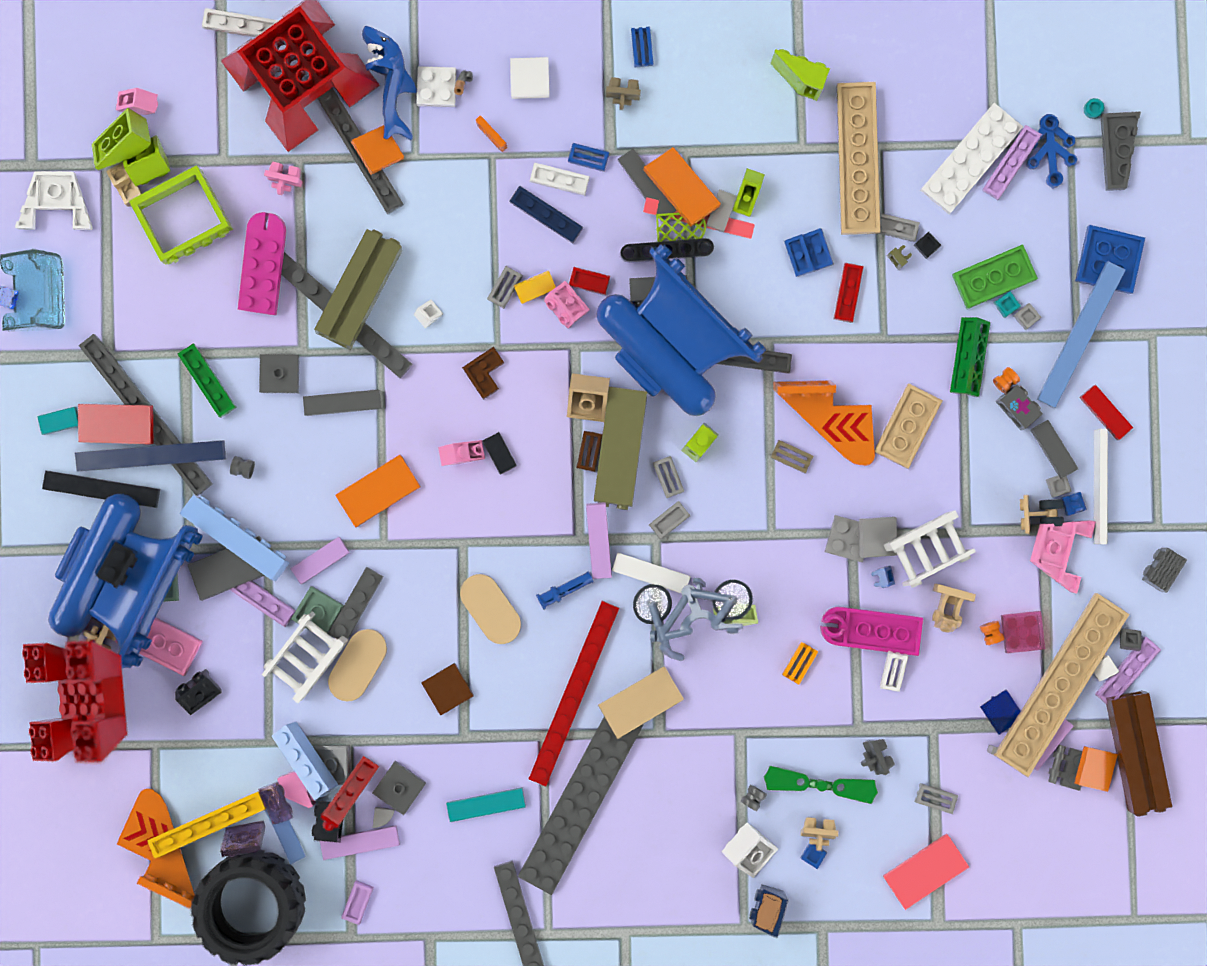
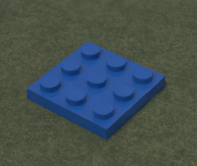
M1088 225L1075 282L1094 286L1106 262L1109 261L1125 269L1115 291L1132 294L1134 292L1145 237Z

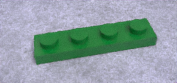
M194 343L177 353L219 418L237 408Z

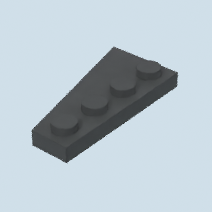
M1141 111L1105 113L1100 116L1106 191L1125 190L1128 186L1131 157L1134 152V140L1137 135V124Z

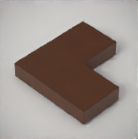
M494 346L462 367L483 400L499 390L489 375L490 372L504 364Z

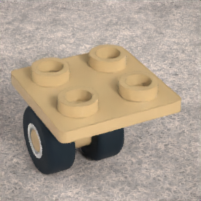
M1023 495L1024 499H1020V511H1024V518H1021V530H1025V534L1031 533L1030 516L1046 515V517L1040 518V524H1054L1056 527L1063 525L1064 517H1058L1057 509L1063 508L1062 499L1040 500L1039 509L1045 510L1044 512H1030L1029 495Z

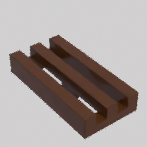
M584 431L576 468L595 472L603 434ZM588 435L591 437L584 466L581 465V462L584 453L586 438ZM594 437H598L593 465L589 467Z

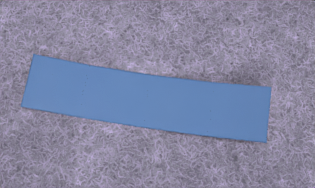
M273 789L261 795L266 807L264 811L281 842L290 865L306 857Z

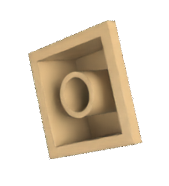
M572 373L567 417L604 422L610 378Z

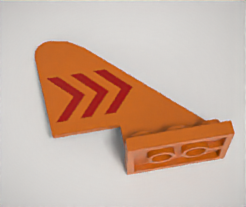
M830 380L773 382V390L844 458L854 464L863 466L869 465L874 461L872 405H833V393H836V385Z
M144 789L139 793L117 845L151 861L144 876H140L136 884L191 909L195 893L181 849L178 848L154 859L147 840L174 829L162 796L153 789Z

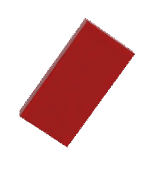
M573 267L569 285L570 287L606 295L610 276Z

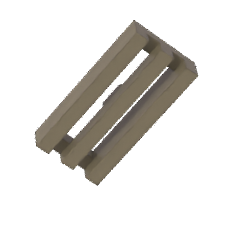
M778 440L770 458L806 473L813 455ZM782 446L806 457L807 461L779 449V447ZM777 452L804 464V467L802 468L776 456Z

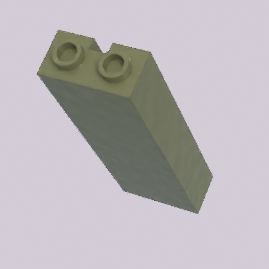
M366 229L314 328L317 335L350 351L402 252V246L399 241L393 238L386 240L382 238V233L374 229L372 231Z
M609 387L594 502L606 503V507H609V504L617 505V509L628 510V507L633 506L647 391Z

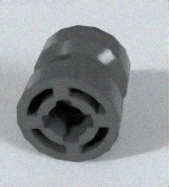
M235 456L231 462L230 474L235 476L242 474L243 478L250 479L254 471L255 461H245L241 457Z
M750 784L746 796H743L741 802L754 811H758L761 800H764L767 794Z

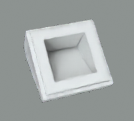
M432 300L418 307L414 313V316L424 328L430 326L443 315Z
M1104 655L1094 674L1098 681H1102L1117 674L1119 670L1111 658Z

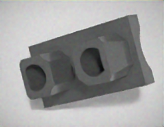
M879 739L863 742L866 752L863 753L865 759L861 761L862 767L868 766L869 770L874 771L876 775L889 774V769L895 763L891 756L883 757L881 751L887 749L885 740Z

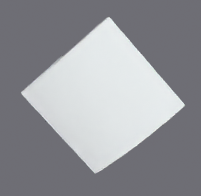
M548 57L510 58L511 98H549Z

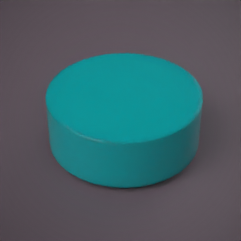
M1097 98L1090 99L1084 105V114L1091 119L1098 118L1104 112V103Z

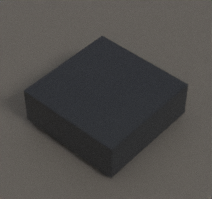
M928 231L914 246L927 259L941 244Z

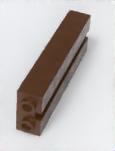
M1141 690L1122 694L1117 699H1114L1116 696L1107 697L1106 706L1115 751L1118 754L1117 760L1128 811L1135 816H1145L1150 810H1154L1157 813L1165 812L1166 808L1172 807L1150 694Z

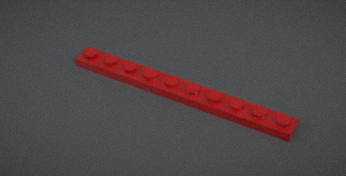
M601 601L535 761L529 780L547 786L619 607Z

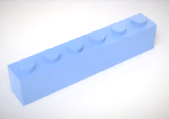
M193 495L179 514L266 577L276 582L289 565V562L285 560L287 556L279 550L276 552L271 550L270 547L272 545L261 539L259 541L254 538L256 534L248 528L246 530L240 528V522L233 517L229 520L224 516L226 512L217 506L215 508L209 505L210 501L202 495L200 497Z

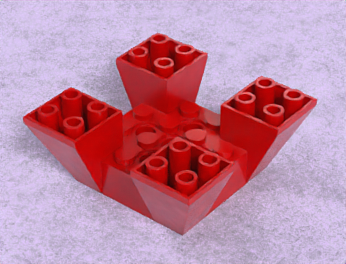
M303 0L282 15L283 18L259 36L253 40L249 39L220 60L243 92L259 81L270 95L271 101L265 122L287 152L318 131V128L303 108L329 89L334 87L350 108L380 86L371 72L366 70L365 64L357 54L334 52L322 35L334 27L335 24L317 0ZM282 45H286L283 50H279ZM313 49L311 54H306L307 50ZM297 60L294 66H290L292 61ZM277 72H282L279 77H274ZM304 76H309L308 80L301 81Z
M92 640L65 642V649L50 643L23 644L22 657L25 664L24 677L26 683L58 681L57 691L60 698L59 712L61 718L29 722V736L31 737L30 753L33 761L55 762L73 750L76 763H102L128 735L121 655Z

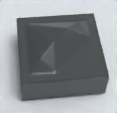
M1121 629L1120 649L1140 651L1141 631Z

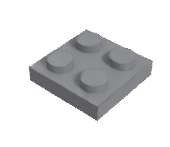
M834 515L825 552L863 562L864 558L860 557L859 522Z

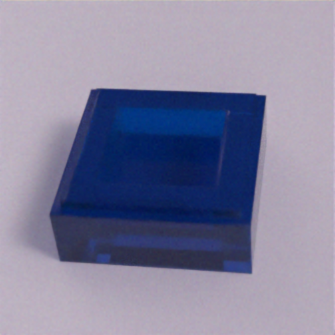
M0 285V305L14 310L19 291Z

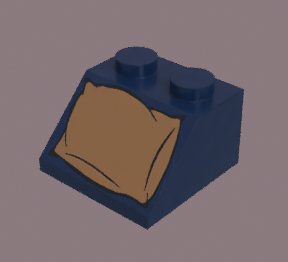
M761 884L760 889L756 890L754 900L757 902L755 908H751L749 919L753 927L778 938L788 898L783 890Z

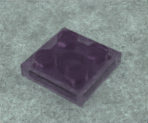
M278 781L258 789L273 825L293 818L292 807L286 801L284 788Z
M264 820L226 828L220 849L221 856L233 857L238 854L253 853L261 850L266 828Z

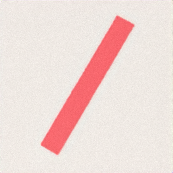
M647 197L643 212L656 215L659 200ZM710 214L703 218L706 224ZM674 215L677 219L681 217V215ZM729 218L724 232L751 239L755 224Z

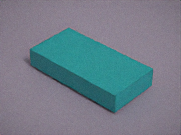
M77 407L37 416L42 435L78 426Z

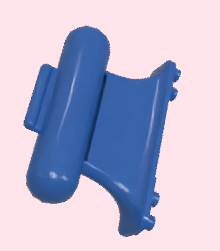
M667 246L652 247L649 252L656 264V276L653 286L643 303L636 308L623 295H610L599 304L596 313L597 321L622 347L616 354L615 360L650 396H656L663 389L685 413L691 416L704 415L714 405L716 395L714 388L702 374L720 361L735 356L749 357L758 363L764 358L762 354L766 351V348L759 341L753 346L748 341L753 336L748 329L744 328L739 332L706 300L681 272L685 265L678 258H674L672 262L667 258L672 253Z
M114 494L103 502L90 530L84 527L77 528L55 572V577L64 583L49 612L48 622L51 629L58 635L75 637L87 628L91 617L96 618L109 628L117 639L119 645L118 654L121 655L122 668H131L132 666L139 667L141 665L143 657L139 655V652L142 648L147 650L151 645L152 640L147 638L163 600L180 566L183 565L184 561L189 563L194 556V552L190 551L192 544L198 545L203 535L198 533V528L184 525L177 535L167 539H154L136 534L133 531L140 519L141 509L139 504L129 495ZM115 541L137 551L135 557L138 558L133 569L129 567L125 574L129 576L124 585L119 584L117 589L113 587L114 585L96 577Z

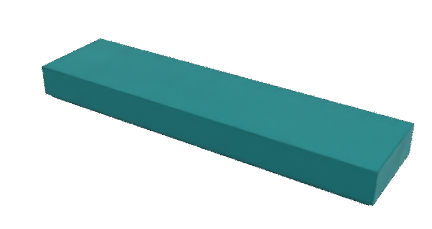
M522 787L446 803L450 822L526 808Z

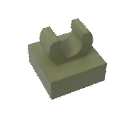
M905 245L898 249L894 248L886 255L898 270L908 263L907 260L912 256L911 253L907 256L902 255V250L906 247Z

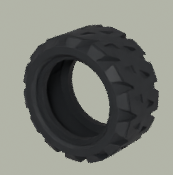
M249 849L229 855L208 872L195 890V896L191 903L194 932L197 939L201 937L202 946L212 956L215 957L217 954L223 962L233 965L241 963L244 966L259 964L263 960H269L287 945L302 923L305 913L304 902L306 901L304 886L299 882L300 876L294 867L284 863L285 859L275 853H264L265 850ZM238 878H251L265 884L272 891L277 901L278 917L275 927L266 933L258 935L244 934L234 929L225 919L221 908V896L227 882Z

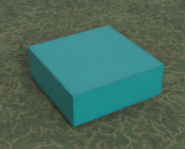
M1011 291L993 302L1004 318L1021 307Z

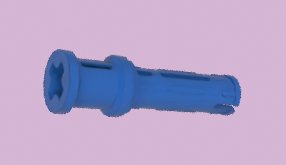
M589 571L557 588L552 586L549 591L541 595L536 594L543 610H545L547 606L555 602H561L562 597L594 581Z

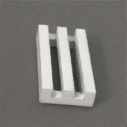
M888 651L880 683L881 689L900 692L908 660L907 654L903 653L902 655L898 652ZM892 658H894L888 685H886ZM902 659L896 685L893 686L898 661Z

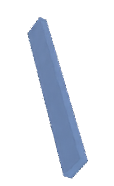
M1109 261L1106 262L1037 400L1056 408L1125 269Z

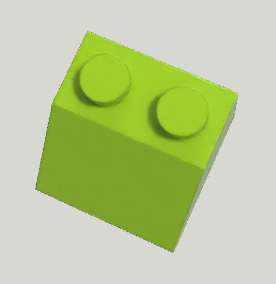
M157 135L150 138L151 144L148 149L141 152L138 156L123 161L124 169L135 187L145 185L150 180L156 177H163L171 171L169 161Z

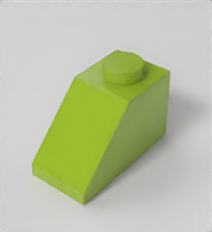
M746 169L732 211L748 217L751 216L765 174Z

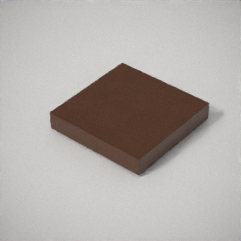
M455 663L421 682L440 716L474 696Z

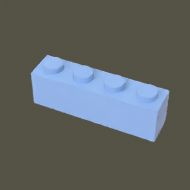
M297 722L285 725L272 735V738L314 801L324 797L338 786V783Z

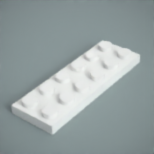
M993 103L920 191L947 214H950L1020 132L1023 126L996 103Z

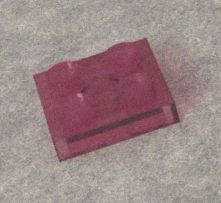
M1041 611L1001 615L1005 653L1045 650Z

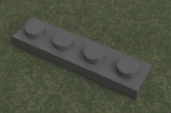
M368 567L365 568L328 635L337 639L341 636L349 638L384 576Z

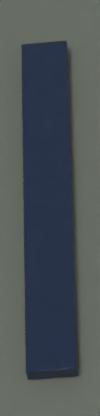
M224 440L75 452L77 472L226 459Z

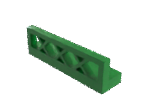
M961 317L950 388L951 393L979 397L991 322L978 317ZM972 382L974 383L973 391H971Z

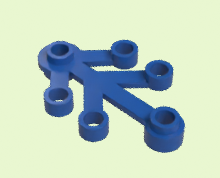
M1046 114L1040 119V129L1037 131L1042 134L1040 139L1046 134V143L1034 157L1027 160L1026 165L1029 169H1035L1039 166V161L1047 153L1049 175L1046 178V183L1049 187L1056 188L1063 182V175L1057 171L1056 153L1064 159V163L1068 167L1076 164L1077 157L1074 154H1070L1057 143L1054 134L1063 140L1062 144L1066 148L1072 147L1076 139L1059 127V121L1055 115ZM1047 121L1051 123V127L1046 126ZM1066 139H1070L1072 144H1068ZM1038 142L1032 150H1034L1038 146ZM1068 157L1073 159V163L1068 161ZM1031 160H1034V161H1035V163H1036L1035 166H1032V165L1030 164V161H1031ZM1052 177L1056 179V183L1051 182Z

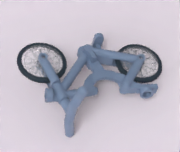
M693 578V583L697 585V589L692 585L684 586L682 598L665 624L663 620L671 611L672 599L670 593L663 586L650 584L641 588L634 597L633 610L640 621L655 625L656 631H650V641L660 642V650L664 655L678 661H683L684 655L673 651L669 640L692 634L693 629L690 626L695 620L700 618L708 619L711 621V627L714 630H727L729 634H737L739 629H743L742 624H725L724 622L725 620H738L744 617L751 609L753 603L752 592L744 582L727 580L721 583L715 592L702 590V587H706V582L701 578ZM697 599L712 601L717 615L707 610H701ZM688 603L692 613L684 619L680 629L669 632Z

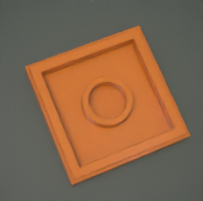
M384 125L351 141L371 175L404 159V155L393 137L383 138Z
M1084 746L1075 784L1108 792L1118 754Z

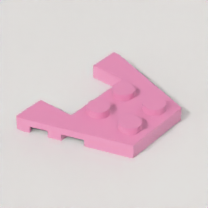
M1096 521L1064 522L1062 526L1057 527L1054 524H1040L1030 562L1069 592L1077 594L1081 577L1066 573L1065 570L1075 534L1092 538Z

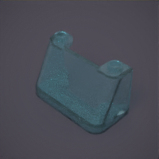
M37 249L0 254L2 271L7 275L13 276L14 313H6L3 316L2 331L18 332L62 329L65 325L64 268L61 256L57 253Z

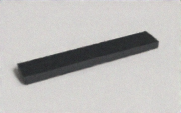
M46 470L42 486L43 490L104 500L114 494H126L132 497L139 505L157 508L160 489Z

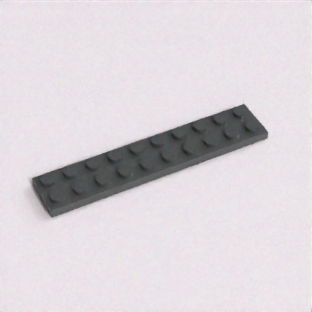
M603 717L518 874L519 878L550 895L553 894L644 724L617 739L607 720Z

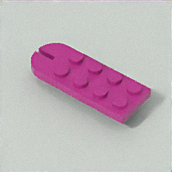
M260 212L253 215L248 221L238 310L277 315L286 226L284 221L276 214Z
M846 607L830 608L822 616L821 622L838 624V628L820 626L823 638L833 645L883 652L892 651L893 653L898 652L900 654L919 656L923 625L922 617Z

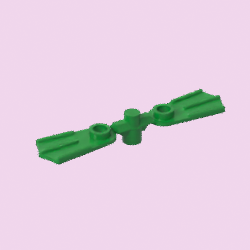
M769 766L768 771L764 775L767 790L804 791L808 787L816 788L821 792L831 790L837 796L872 804L878 794L875 780L837 779L834 782L822 779L809 780L803 773ZM800 778L804 780L802 785L797 784V780ZM839 784L844 785V788L841 791L837 789V786Z

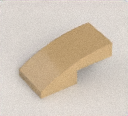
M123 162L106 172L113 186L118 190L124 204L129 207L131 206L129 200L141 195L142 192L138 186L135 187L124 169Z

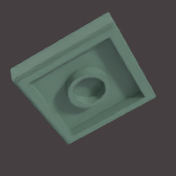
M310 586L291 620L298 623L304 614L308 615L314 612L315 616L311 621L328 634L344 605L315 587Z

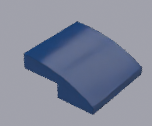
M822 228L784 241L796 277L834 265Z

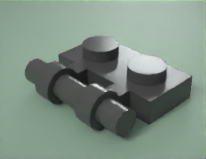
M1058 745L1057 751H1054L1053 754L1054 762L1052 768H1049L1048 774L1050 776L1048 782L1056 784L1057 777H1061L1059 785L1080 791L1081 785L1075 784V779L1083 751L1069 748L1068 755L1064 754L1066 747ZM1062 760H1065L1066 762L1063 771H1059Z

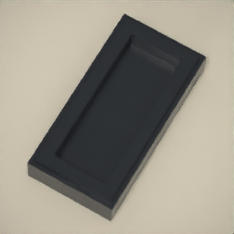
M500 432L482 441L500 475L517 466Z

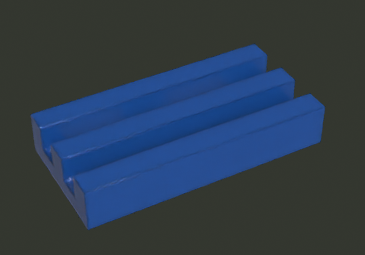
M650 26L646 28L639 27L638 29L631 28L634 67L653 66ZM643 33H646L649 62L645 60ZM635 34H639L642 62H638Z
M572 143L568 163L605 172L609 152ZM575 149L604 156V159L575 152ZM573 156L601 163L602 166L573 158Z

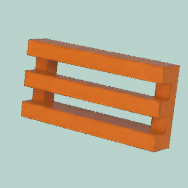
M481 115L475 119L479 129L501 152L508 148L507 143Z

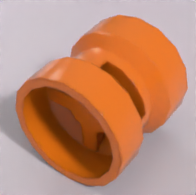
M1010 367L1003 370V375L996 376L993 379L994 385L1004 394L1010 390L1012 385L1020 382L1019 376Z
M992 621L980 626L981 632L985 635L984 641L986 645H992L1004 640V636L999 630L1000 625L998 621Z

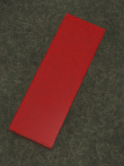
M844 263L834 320L853 322L864 266Z
M1096 384L1079 397L1116 440H1120L1133 429V426Z

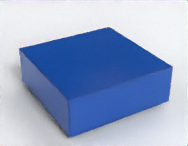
M808 844L800 858L818 869L827 851L823 849L817 851L816 845Z

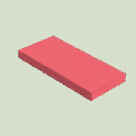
M946 833L883 875V877L906 910L969 868V866Z

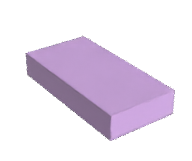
M356 880L341 918L360 925L374 887Z

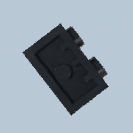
M115 541L96 577L114 585L113 587L116 589L119 584L123 586L129 576L125 574L129 567L133 569L138 560L135 557L137 551Z
M205 669L194 674L192 679L186 684L182 683L175 691V700L191 716L222 693V690L210 678L209 671Z

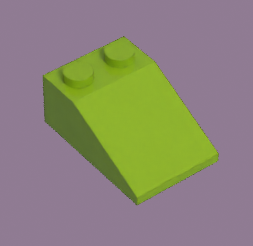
M127 108L91 144L95 169L100 170L133 158L148 149L151 140L147 119Z

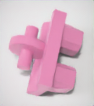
M272 162L269 170H265L264 176L268 180L278 182H272L271 188L277 189L278 195H283L284 191L290 192L291 186L288 185L302 187V181L300 180L301 170L298 167L289 166L288 174L286 175L282 174V164Z

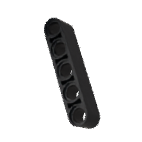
M707 238L626 244L620 251V257L625 262L654 261L652 256L645 257L642 250L644 247L658 248L660 245L671 247L672 253L667 257L668 259L706 257L713 252L714 244ZM703 242L710 246V250L707 253H703L700 250V244ZM688 244L691 252L683 254L681 252V245ZM626 248H631L634 251V256L630 259L623 255V251Z

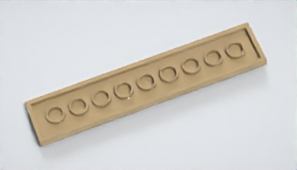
M1094 593L994 756L1026 777L1030 776L1130 614L1098 593Z

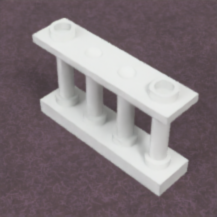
M956 510L947 512L884 544L887 552H897L909 577V580L902 583L903 586L916 587L922 584V579L957 561H960V563L967 561L971 558L970 555L976 552L975 549L965 550L953 526V520L959 517ZM940 526L946 528L958 552L957 555L951 558L948 557L936 533L938 532L937 528ZM925 534L930 536L942 563L934 567L920 542L921 536ZM909 542L911 545H914L926 570L916 575L904 551V545Z
M314 612L308 615L304 614L298 621L299 627L273 660L270 659L263 667L266 670L262 676L266 677L273 672L294 689L296 694L292 699L297 703L306 697L349 641L344 636L333 639L311 621L315 616ZM305 627L329 645L330 650L327 654H322L299 636ZM294 642L317 659L319 664L315 669L313 667L309 668L288 651ZM282 657L306 675L307 680L304 684H299L277 666Z

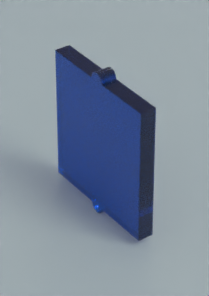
M1007 689L996 696H991L990 700L979 706L998 735L1011 728L1021 712Z

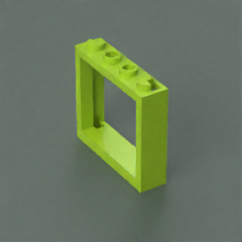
M197 165L129 200L159 260L165 265L178 262V258L195 253V249L201 246H209L213 243L212 240L218 237H226L225 235L233 230L202 169ZM198 180L221 223L164 253L142 209Z

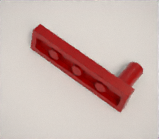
M364 756L361 758L323 812L321 818L325 820L323 822L325 830L331 831L334 827L338 828L378 770V765Z

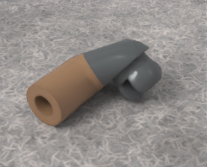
M464 70L460 73L455 83V94H463L466 81L471 82L473 79L471 71L467 72Z

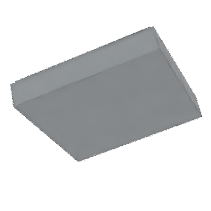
M896 517L859 519L860 557L897 555V552L894 553V551L887 552L884 544L897 538Z

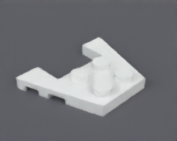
M34 171L27 191L28 196L25 204L22 205L19 221L16 222L15 228L18 230H35L36 210H73V229L92 230V224L76 174L74 172Z

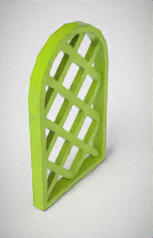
M679 212L656 214L657 242H662L665 238L675 241L678 237L683 240H689L691 236L701 239L706 232L704 219H702L699 225L697 223L694 224L697 227L691 232L687 228L689 226L688 223L684 225L680 222L683 218L682 216L679 219L674 216L680 215ZM660 216H668V218L664 220ZM671 217L677 221L673 226L667 223ZM658 218L663 222L660 227L658 223ZM678 223L684 227L679 233L674 229ZM665 224L670 228L666 234L661 230ZM685 229L690 233L686 239L681 235ZM698 229L703 232L700 237L694 234ZM672 230L677 234L673 240L667 236ZM659 232H661L664 235L660 241Z

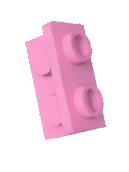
M566 281L550 291L544 299L547 307L556 314L560 323L568 329L590 310Z

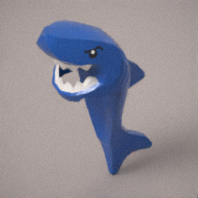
M365 26L362 30V38L368 47V51L373 52V54L378 53L377 58L373 57L367 61L365 65L366 70L369 71L370 69L385 75L383 138L388 139L394 134H400L412 140L413 136L410 129L399 118L396 110L399 94L404 92L417 93L414 81L405 69L402 51L391 37L377 29Z

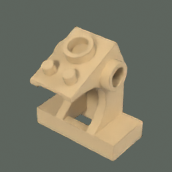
M934 584L933 591L942 593L938 609L934 611L932 620L935 621L934 627L940 628L943 632H953L962 623V617L959 616L963 601L974 602L976 594ZM946 603L954 605L952 616L944 614Z

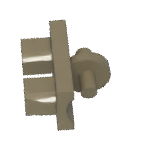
M611 77L609 86H606V97L613 98V104H620L619 110H623L624 105L631 106L632 100L640 101L641 90L639 89L638 80L630 79L628 80V88L620 87L621 79Z

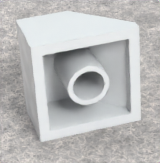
M746 823L721 852L737 868L754 878L776 853L778 848L757 829Z

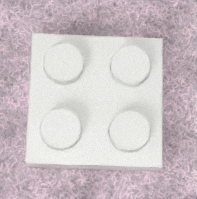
M418 66L417 106L455 107L456 68Z

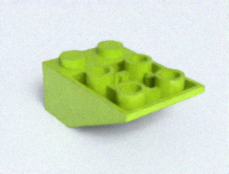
M775 49L770 63L799 95L815 101L818 100L830 70L825 64L821 62L813 63L804 56L791 55L789 51L784 49Z

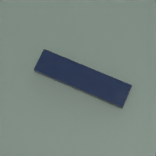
M521 186L518 187L509 201L512 205L572 244L583 229V226Z

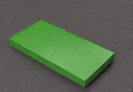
M1023 244L952 274L966 309L1038 279Z

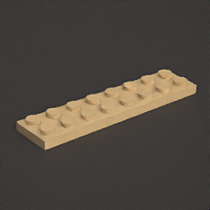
M876 82L837 83L841 235L880 234Z

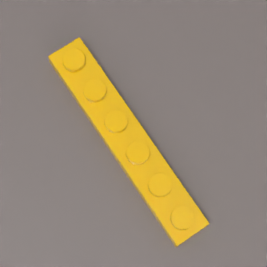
M258 791L147 841L154 859L266 810V807Z

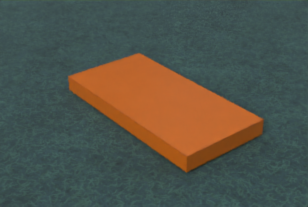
M674 147L643 168L644 172L690 227L721 205Z
M400 454L335 496L353 525L358 527L421 486Z

